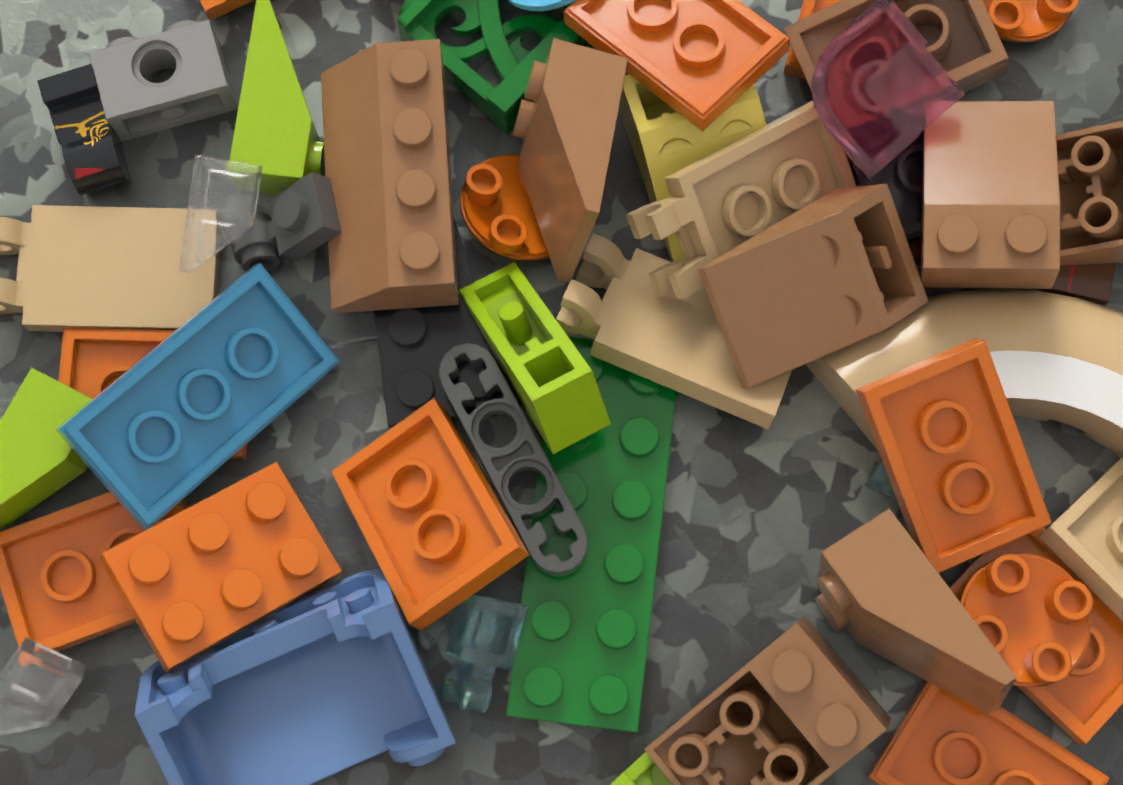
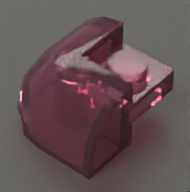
M876 0L837 34L818 57L811 81L814 109L827 132L867 179L872 178L916 140L925 128L965 95L925 48V45L928 43L927 40L893 0Z

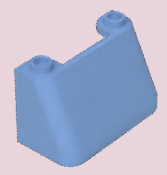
M371 569L354 574L303 596L167 674L161 663L157 661L146 669L140 677L134 714L169 785H310L387 750L394 762H408L410 766H422L437 759L446 747L456 743L451 726L403 611L381 569Z

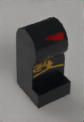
M92 64L37 80L43 102L49 109L57 140L62 145V153L67 170L78 193L82 196L128 181L129 171L122 143L106 120Z

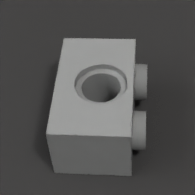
M209 19L200 22L191 20L176 22L167 27L164 32L143 38H118L108 43L106 48L89 52L106 120L121 142L238 109L222 47ZM176 69L172 77L167 81L161 83L151 82L159 71Z

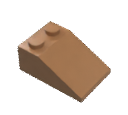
M841 0L784 27L815 100H827L839 135L923 105L924 102H931L954 93L957 97L1008 73L1009 57L983 0Z
M553 38L546 62L533 61L524 98L533 101L521 99L512 136L523 138L518 166L557 280L570 283L600 212L628 58Z
M1054 101L924 102L921 281L923 287L1052 289L1060 270V193Z
M890 508L821 552L819 578L817 579L820 595L815 597V600L826 620L836 631L845 627L856 643L988 715L1000 708L1017 677Z

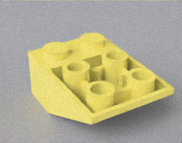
M627 74L624 76L618 110L651 203L671 197L664 178L766 125L755 84L702 132L631 75ZM676 232L664 238L671 262L684 259L685 255Z

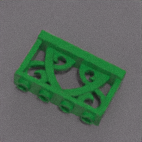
M406 0L399 11L397 19L401 41L438 39L435 34V28L451 11L462 12L466 17L461 25L451 27L452 33L459 36H469L481 29L482 38L467 46H448L440 41L445 78L488 114L489 120L506 135L513 130L521 99L533 101L524 98L531 67L534 60L542 63L546 62L553 38L588 48L594 47L565 24L564 18L558 22L545 16L526 15L514 18L502 25L499 13V0ZM572 3L563 6L564 9H566V8H567L568 6H570ZM527 31L538 33L542 39L532 51H528L521 46L523 36L516 38L510 45L507 42L509 38ZM488 53L502 82L494 88L470 68L466 62L475 60Z

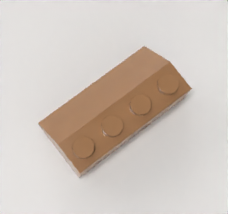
M440 39L375 43L321 73L325 177L330 178L341 233L328 241L331 311L334 314L459 305L446 82Z

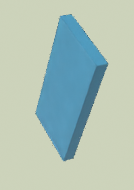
M259 263L248 270L59 426L56 431L143 530H147L339 364L340 361Z

